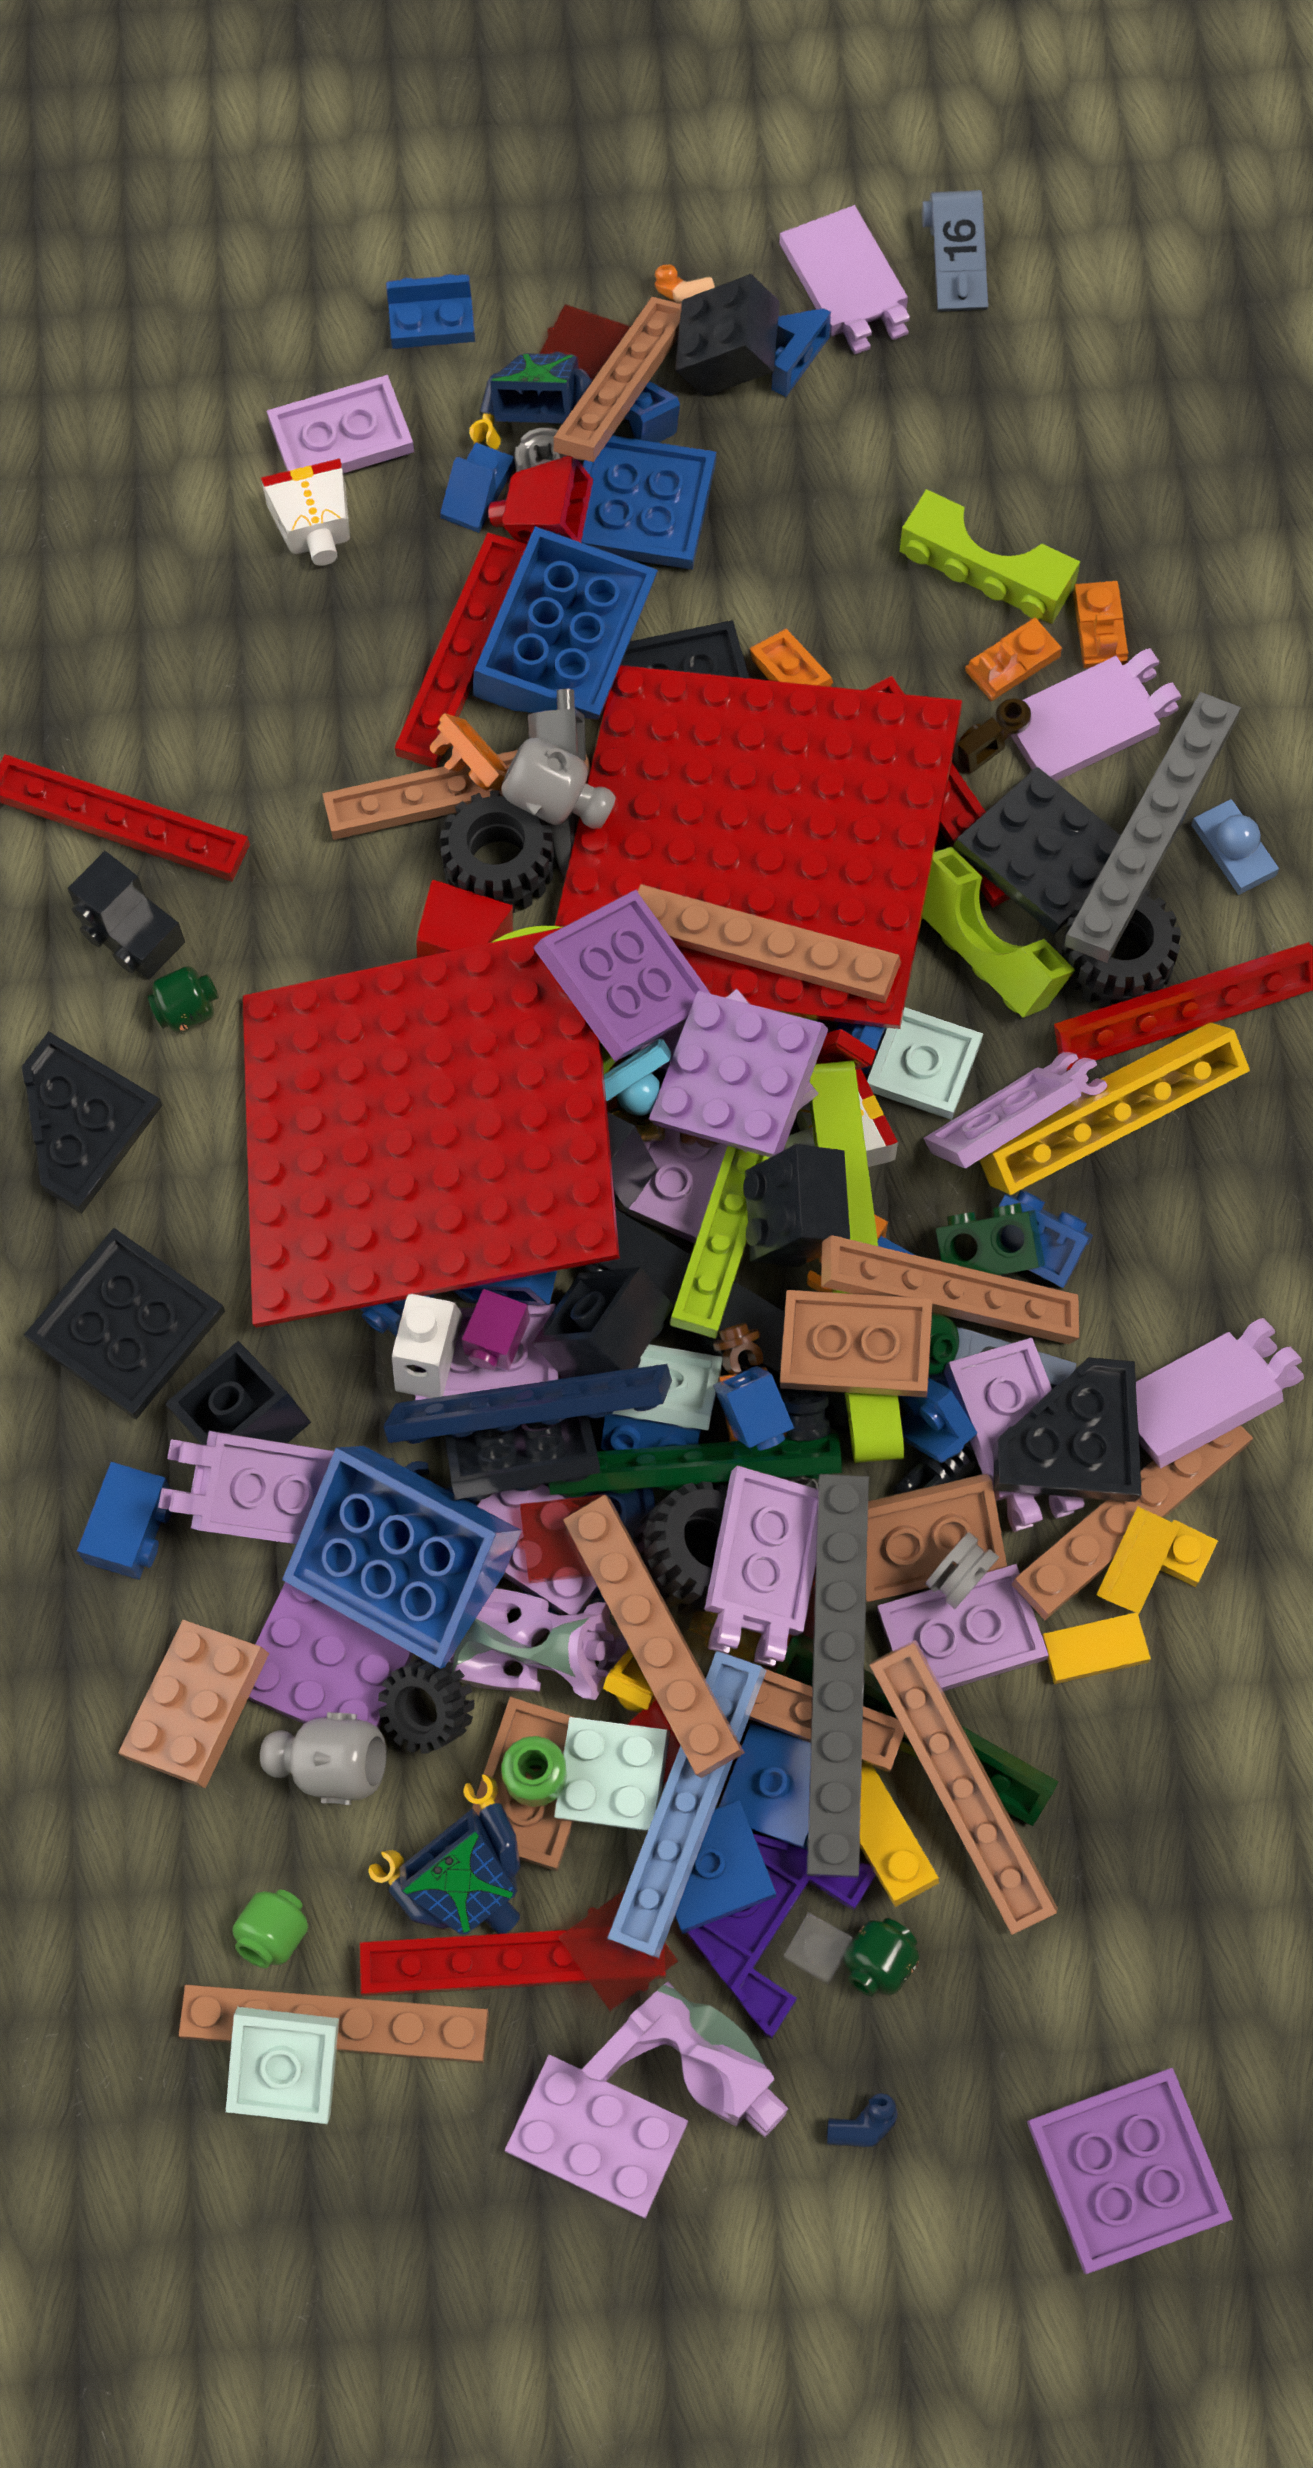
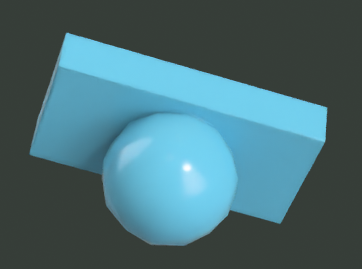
M663 1039L654 1041L604 1074L606 1101L617 1095L620 1106L632 1115L644 1116L652 1112L661 1084L651 1072L670 1061L671 1051Z

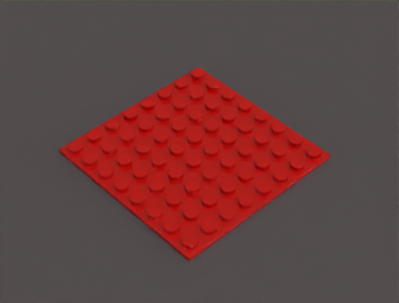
M620 665L607 697L587 783L594 788L605 787L611 790L616 800L601 828H590L579 818L555 926L565 927L634 890L638 892L642 884L898 954L901 963L886 1003L677 946L713 995L726 998L738 989L751 1005L797 1017L901 1029L963 705L962 700Z
M561 928L243 995L252 1322L256 1328L405 1300L408 1294L426 1296L620 1259L601 1041L534 950V946L542 938Z

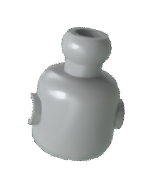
M529 738L522 743L509 766L501 788L503 796L511 804L553 825L562 824L572 812L580 816L586 826L601 828L616 800L611 790L605 787L594 788L586 784L588 768L583 760L541 738Z
M327 1712V1717L315 1718L304 1723L295 1737L283 1730L274 1731L264 1738L260 1750V1763L264 1772L275 1778H283L292 1773L293 1780L298 1788L308 1795L321 1798V1803L351 1805V1800H362L374 1794L382 1782L387 1761L385 1740L378 1727L367 1721L357 1719V1714Z

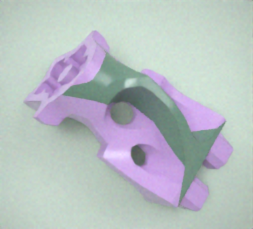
M495 1588L450 1658L449 1662L453 1663L450 1673L460 1669L465 1675L460 1682L477 1688L507 1691H540L541 1682L537 1681V1668L561 1674L572 1685L574 1692L582 1698L596 1700L604 1686L608 1673L628 1650L629 1645L621 1630L611 1625L610 1609L607 1603L596 1602L587 1605L584 1613L578 1615H555L548 1612L549 1605L547 1600ZM520 1608V1618L515 1622L509 1623L507 1614L511 1609ZM548 1631H550V1634L544 1643L533 1647L538 1641H540V1639ZM595 1660L599 1661L598 1666H596ZM514 1661L521 1663L523 1666V1671L519 1676H509L504 1673V1670Z
M669 1982L661 1986L642 2006L637 2008L621 2029L581 2070L589 2079L606 2082L625 2062L655 2047L666 2044L681 2053L685 2084L695 2101L733 2126L737 2127L745 2118L765 2138L785 2117L788 2110L770 2091L774 2077L770 2070L765 2067L760 2053L747 2034L732 2020L712 2006L693 2003L687 2000Z

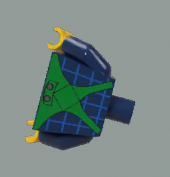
M553 352L552 354L525 353L518 355L501 371L489 377L479 412L482 419L476 421L470 427L469 434L474 444H481L486 438L488 447L497 450L501 439L493 426L494 421L564 423L592 383V379L585 370L579 369L578 358L575 355L563 354L561 352Z
M482 1774L488 1790L481 1799L476 1797L470 1783H466L464 1786V1795L467 1800L473 1804L480 1805L481 1811L479 1814L472 1808L405 1863L403 1857L397 1851L387 1850L381 1852L382 1856L390 1864V1872L388 1874L377 1863L369 1866L371 1879L376 1882H388L390 1884V1894L412 1921L441 1929L452 1928L461 1935L468 1934L483 1921L497 1934H506L519 1921L520 1913L508 1902L518 1891L515 1876L521 1864L517 1837L502 1805L494 1802L498 1794V1786L492 1777Z

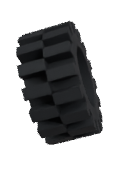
M419 1658L390 1673L392 1676L384 1680L382 1686L386 1689L379 1692L378 1701L385 1702L386 1705L378 1709L380 1718L388 1716L390 1722L384 1725L387 1733L396 1730L398 1734L393 1741L399 1746L408 1741L406 1750L414 1753L421 1749V1754L430 1753L456 1740L467 1731L465 1727L470 1725L473 1720V1716L467 1713L475 1709L474 1700H466L465 1696L473 1691L470 1684L461 1686L459 1681L465 1675L460 1669L450 1673L453 1663L448 1661L445 1668H438L428 1661ZM417 1688L425 1690L434 1700L437 1709V1719L435 1722L430 1721L421 1713L416 1702Z

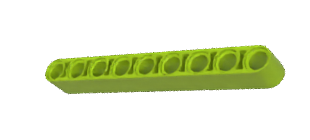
M854 1061L815 1064L809 1080L819 1093L809 1102L814 1146L844 1150L850 1239L878 1246ZM832 1289V1293L852 1294ZM845 1392L854 1463L903 1459L904 1444L898 1396Z

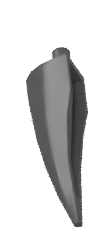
M559 689L556 691L557 710L536 712L528 715L529 738L544 739L579 757L585 763L584 715L575 709L574 690ZM572 812L562 824L553 825L547 822V825L551 826L554 856L564 881L576 835L577 815Z

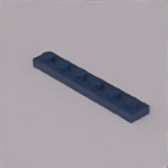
M668 1364L400 1402L395 1404L383 1427L389 1443L407 1441L410 1444H416L436 1436L451 1434L453 1437H464L478 1430L496 1428L499 1431H508L521 1424L542 1422L548 1425L556 1424L566 1418L587 1415L590 1418H599L610 1414L612 1411L632 1408L635 1411H648L664 1403L672 1378Z

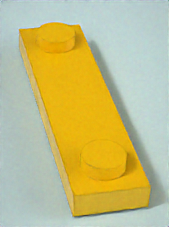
M862 1762L860 1848L893 1905L896 1907L939 1884V1877L874 1767Z

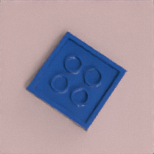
M611 436L594 462L584 460L583 467L592 477L593 484L581 543L629 560L693 570L716 465V452Z

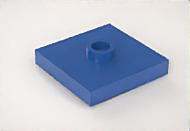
M751 1723L742 1745L744 1754L737 1758L719 1808L740 1800L752 1831L807 1850L810 1742Z
M740 1800L717 1808L713 1812L675 1914L682 1934L777 1897Z

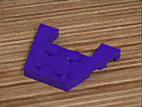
M753 1834L777 1897L688 1931L686 1934L765 2036L772 2040L797 2001V1998L753 1968L808 1883H812L854 1911L877 1875L871 1865L861 1863L859 1864L858 1878L807 1876V1850L790 1846L786 1842Z

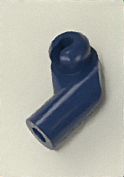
M875 2094L869 2099V2104L855 2120L828 2118L827 2144L856 2147H873L877 2145L895 2125L898 2116L895 2101L887 2094Z

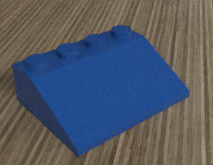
M534 527L474 670L472 696L513 711L536 713L557 710L556 691L559 689H573L575 709L581 712L584 718L599 719L658 570Z
M365 1446L336 1447L282 1580L438 1668H445L503 1577L522 1530L465 1499L455 1500L452 1492Z

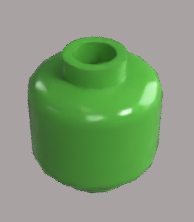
M539 1736L524 1737L513 1743L504 1754L501 1764L502 1779L512 1798L520 1804L530 1807L545 1806L557 1799L566 1783L567 1767L565 1757L556 1744L547 1738ZM527 1774L532 1777V1780L526 1778Z
M282 1889L277 1890L276 1893L268 1891L256 1893L232 1928L234 1938L237 1941L235 1945L237 1952L245 1960L260 1968H268L270 1964H285L308 1930L307 1919L301 1912L303 1907L301 1901L290 1892Z

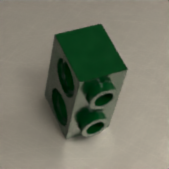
M1021 1203L993 1208L994 1217L976 1220L975 1211L947 1216L948 1226L935 1228L942 1262L995 1275L1035 1269L1045 1265L1035 1210L1022 1212ZM1007 1225L1019 1227L1024 1234V1244L1018 1251L1007 1249L1002 1242L1001 1235ZM962 1233L970 1234L977 1241V1253L970 1260L962 1258L956 1250V1240Z

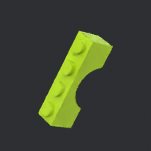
M926 489L902 527L899 552L906 554L915 563L927 564L943 572L955 582H964L981 590L987 597L993 600H1002L1021 609L1025 615L1031 618L1036 617V619H1042L1053 624L1074 589L1080 561L1042 543L1029 552L1015 556H1002L990 553L979 547L968 535L964 525L965 507Z
M953 847L934 852L922 919L926 920L941 935L943 942L949 948L957 951L972 966V970L977 977L988 982L1003 997V1001L1009 1009L1019 1013L1023 1018L1046 1009L1074 973L1075 969L1045 939L1027 946H1016L997 937L986 924L980 909L979 890L982 876Z

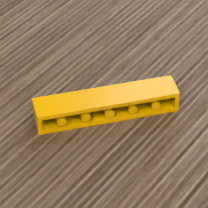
M1210 1022L1101 1078L1107 1084L1103 1092L1097 1095L1080 1092L1081 1097L981 1158L980 1163L990 1186L1012 1195L1249 1072L1250 1069L1235 1030Z

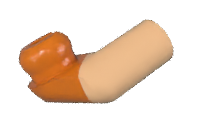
M670 264L662 265L655 271L657 280L654 284L658 293L679 304H682L683 299L714 288L712 277L686 282L677 277V270Z

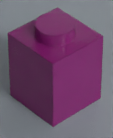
M483 1289L462 1337L464 1353L469 1356V1361L483 1369L495 1370L497 1366L509 1371L530 1321L528 1305Z

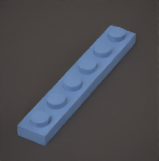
M716 1651L706 1681L740 1743L767 1670L762 1666ZM680 1746L608 1939L659 1958L733 1760L700 1778L695 1774Z

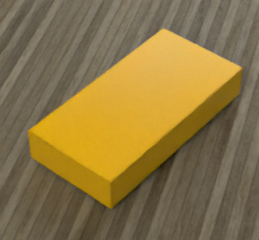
M1137 1506L1096 1595L1140 1614L1180 1526Z
M1137 1612L1042 1635L1049 1655L1047 1660L1054 1684L1146 1664L1151 1659Z

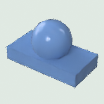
M1232 799L1193 818L1192 827L1238 895L1277 876L1279 868L1260 841L1261 834L1258 824L1250 817L1243 816Z

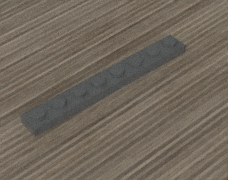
M1199 693L1069 929L1065 940V947L1103 962H1108L1235 726L1241 707L1208 694Z
M820 1474L818 1478L807 1876L859 1877L869 1476Z

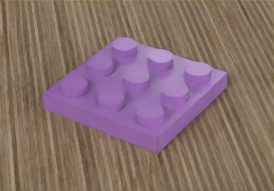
M636 890L542 938L534 946V950L615 1062L685 1023L697 991L711 994Z
M697 991L649 1120L654 1125L767 1157H772L782 1152L827 1035V1027L817 1021Z
M285 1582L255 1644L265 1649L269 1655L248 1700L303 1724L315 1718L327 1717V1712L357 1714V1719L367 1721L379 1729L384 1717L380 1718L378 1709L386 1705L385 1702L378 1701L379 1692L386 1689L382 1684L386 1678L392 1676L390 1673L409 1664L413 1653Z
M1173 2067L1027 2122L1085 2275L1233 2219Z

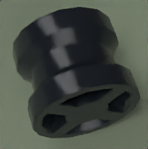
M794 1389L781 1395L794 1426V1429L783 1433L787 1439L810 1441L821 1439L831 1433L830 1420L825 1417L824 1409L829 1405L828 1393L826 1391Z

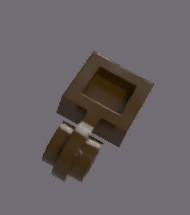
M1007 699L998 706L996 720L991 717L982 725L975 724L965 731L960 742L957 744L960 763L970 774L1005 749V740L1013 734H1019L1029 727L1031 723L1029 705L1021 699ZM1011 714L1019 715V717L1014 719L1008 718Z

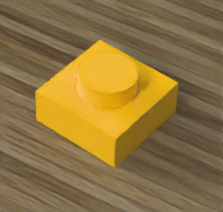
M1174 1519L1173 1523L1179 1525L1180 1528L1160 1570L1196 1587L1218 1540Z

